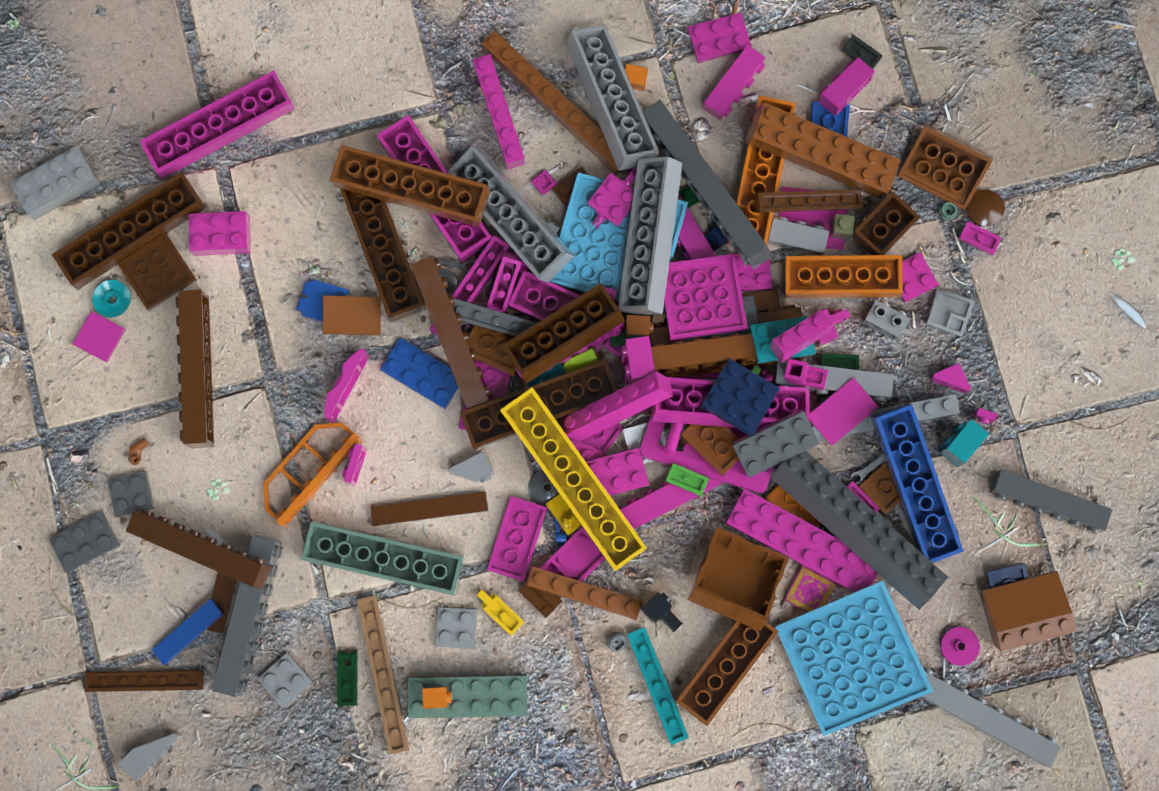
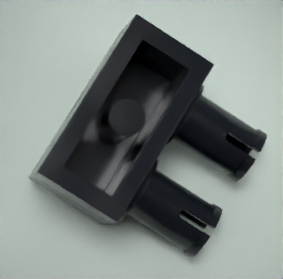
M657 592L640 609L653 623L662 620L672 632H675L683 624L671 612L672 605L670 602L672 600L664 592L662 594Z

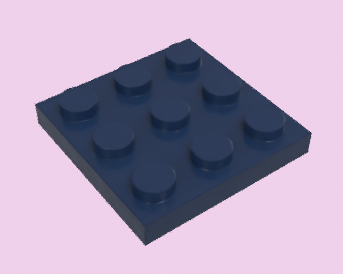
M729 359L701 408L752 437L780 388Z

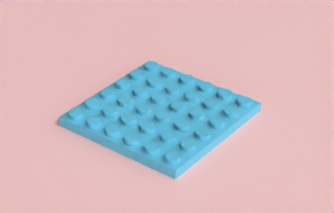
M578 173L559 237L575 257L550 282L584 293L602 283L603 286L617 290L615 301L619 302L631 210L618 227L607 220H603L598 228L595 225L593 226L591 223L598 214L587 203L605 180ZM679 199L677 201L669 263H672L688 202Z
M884 580L775 626L776 630L779 631L778 635L823 736L934 691Z

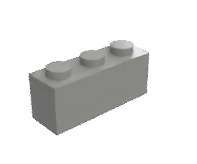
M777 217V219L773 218L767 244L822 256L825 252L829 231L825 230L822 226L814 225V227L806 226L805 222L796 221L792 223L788 222L787 218Z

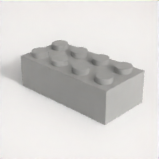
M78 146L10 182L27 215L33 220L42 217L101 184L85 154Z

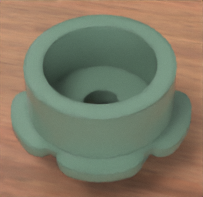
M945 202L943 206L939 207V214H941V218L944 220H952L957 216L955 204Z

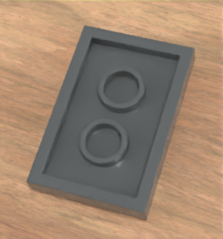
M99 512L49 538L67 574L120 546L103 512Z

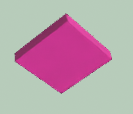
M91 311L73 345L108 362L126 329Z

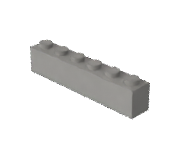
M778 360L776 363L774 385L801 387L785 380L784 375L788 361L781 363ZM809 364V366L829 371L824 390L806 386L810 391H817L818 395L835 393L854 377L871 398H874L875 402H886V400L892 397L894 374Z

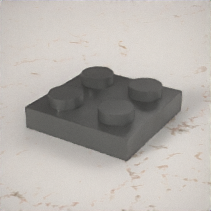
M147 471L107 480L116 518L133 514L134 510L155 509Z

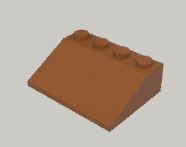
M925 123L898 177L965 210L991 165L993 156Z
M1058 571L982 590L993 644L1000 651L1076 632L1073 613Z

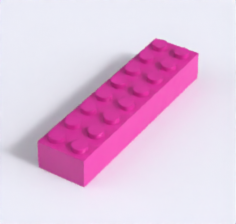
M272 71L140 140V143L156 173L161 179H164L291 112L295 108L275 71Z
M409 115L377 135L380 144L390 158L448 174ZM428 213L461 263L486 248L492 239L482 222L479 227Z
M667 377L670 379L673 396L651 407V421L733 427L701 408L716 381ZM778 386L780 389L757 429H761L802 408L810 423L809 388Z
M746 489L742 490L725 522V525L778 553L788 556L792 561L814 571L852 593L871 586L878 574L840 539Z

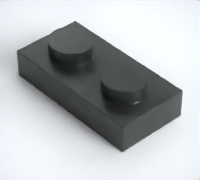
M854 34L841 49L843 53L854 61L859 57L872 69L876 67L883 55Z

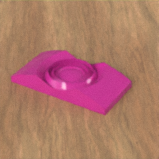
M363 349L358 350L343 364V370L336 380L333 389L327 393L324 417L331 423H335L370 358Z
M581 527L540 569L582 582L605 560V557L585 529Z

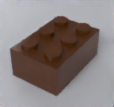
M892 191L854 230L852 238L870 255H885L919 220L920 216Z

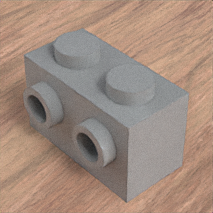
M876 300L862 323L897 341L910 318L906 316L905 312L890 308L887 302Z

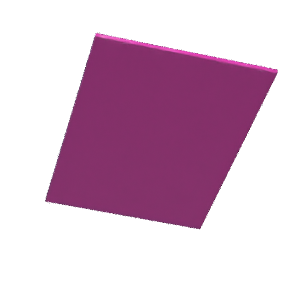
M853 377L810 413V421L832 446L874 412L878 406Z

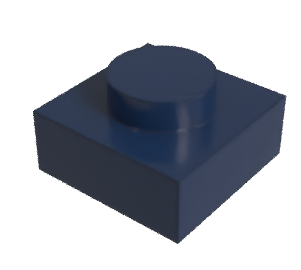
M719 227L704 235L713 252L728 244L726 237Z

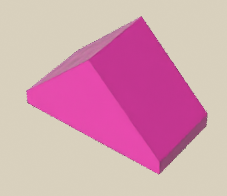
M959 363L930 377V381L964 394L968 393L971 388Z

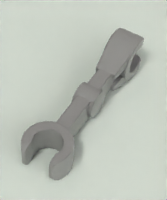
M884 454L880 455L878 459L870 463L863 470L850 475V478L854 475L860 477V480L855 483L856 485L860 484L868 473L875 470L883 462H886Z

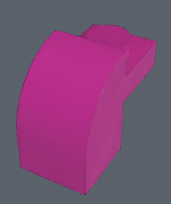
M841 308L831 312V315H829L827 309L823 310V313L832 323V328L829 334L816 341L818 347L835 341L838 338L834 325L848 320L850 317L848 309L844 311Z
M788 359L784 378L787 382L797 386L824 390L829 371L809 366L807 362Z

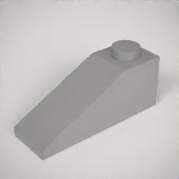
M179 732L132 750L128 749L120 757L122 761L119 765L135 781L139 780L176 742L181 734Z

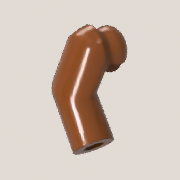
M144 437L129 448L128 460L132 465L140 463L142 450L150 445Z

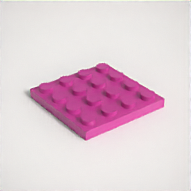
M735 254L669 263L664 305L670 341L747 330Z

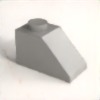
M484 452L449 468L452 475L474 482L481 481V483L491 480V475L494 474Z

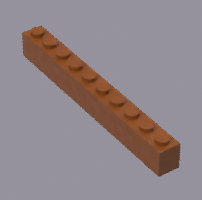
M494 30L481 43L482 51L486 55L491 54L492 60L613 174L617 175L620 171H618L602 130Z

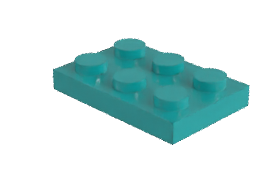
M808 316L751 325L750 331L757 363L778 361L779 359L770 348L772 340L807 319ZM814 343L789 359L815 355Z

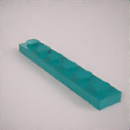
M643 627L628 633L627 637L670 745L688 739V734L646 628Z

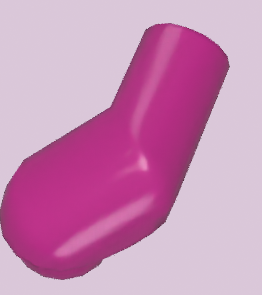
M764 369L759 373L760 377L771 383L774 382L775 377L772 373H769L768 369Z

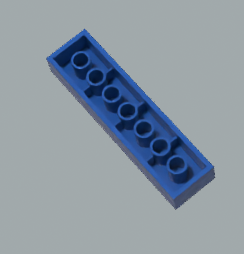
M906 403L870 416L917 550L932 563L964 552L913 405Z

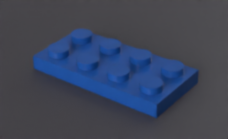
M399 338L380 369L383 373L445 410L459 389L449 366L402 338Z

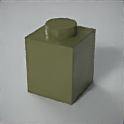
M835 214L832 219L831 238L850 240L853 235L855 216Z

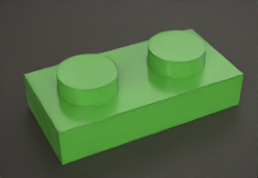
M673 463L666 482L702 497L709 478Z

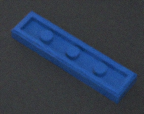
M209 599L154 647L152 651L162 665L168 664L224 615L223 611L213 599Z

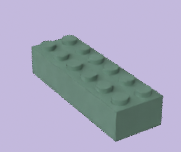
M527 675L408 678V718L528 716ZM448 687V691L452 692V703H448L449 707L423 709L422 688Z

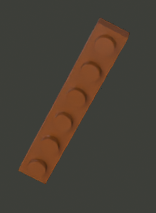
M533 566L530 569L526 586L633 620H637L642 604L640 600Z

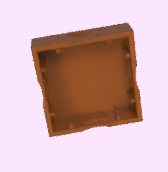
M716 527L687 600L761 631L768 620L775 599V591L782 579L789 557L767 547L753 544L741 536Z

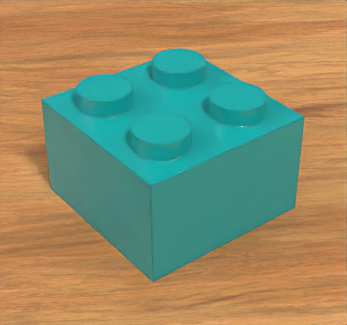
M972 419L967 422L963 421L953 429L954 435L946 438L941 444L942 450L939 453L955 467L966 464L988 437L989 433Z

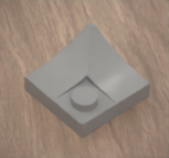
M936 289L925 324L958 337H963L975 301Z

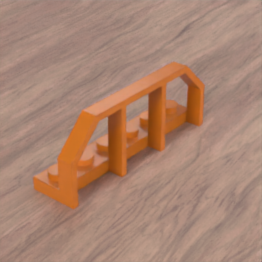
M343 423L314 425L263 483L265 511L276 519L278 524L287 528L291 520L306 503L315 497L314 494L334 472L338 471L337 468L348 457L351 447L354 448L355 444H361L363 440ZM343 428L349 435L343 440L342 443L344 445L339 450L335 449L329 456V462L307 444L308 440L317 430ZM303 446L324 463L316 471L318 474L315 478H310L304 486L284 470L285 466ZM281 472L300 488L302 492L301 494L297 493L290 501L292 504L287 509H282L277 515L270 509L269 485Z

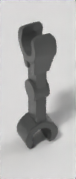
M438 258L441 266L460 268L466 274L470 271L465 268L466 265H474L469 260L461 264L449 260L443 261Z

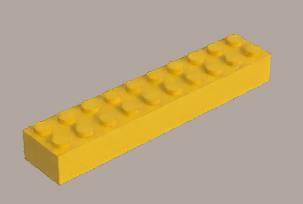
M533 387L500 410L614 571L647 549Z

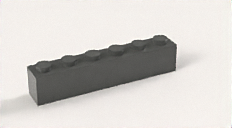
M1004 470L997 471L990 491L991 494L995 495L994 498L998 500H1011L1015 506L1022 508L1027 506L1032 508V512L1050 514V518L1054 520H1067L1069 525L1086 527L1088 532L1094 534L1106 531L1112 512L1111 508Z

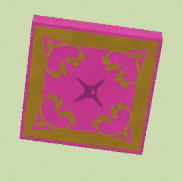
M801 566L784 601L805 612H810L827 604L837 584Z

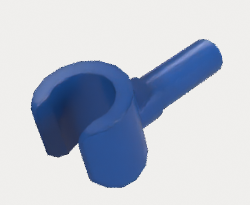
M553 517L556 532L555 541L559 544H565L566 533H560V525L556 518Z

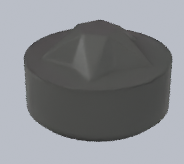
M612 632L606 639V645L612 652L623 650L627 643L626 638L621 632Z

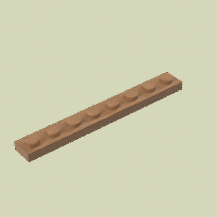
M377 595L357 599L389 755L408 751L409 745Z

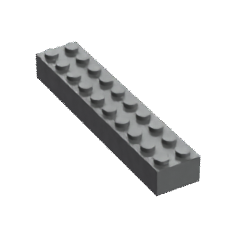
M658 100L644 110L643 115L652 136L656 139L661 149L664 150L667 157L682 162L681 177L685 179L689 188L695 193L702 206L706 208L708 214L716 222L723 235L727 236L729 243L739 254L746 266L750 265L754 270L771 258L772 254L766 243L663 102Z
M803 451L785 460L771 476L772 480L918 610L934 596L948 578L942 570L934 565L807 451Z

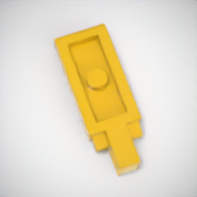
M483 590L478 592L477 596L483 601L480 606L510 636L525 623L494 593L489 596Z

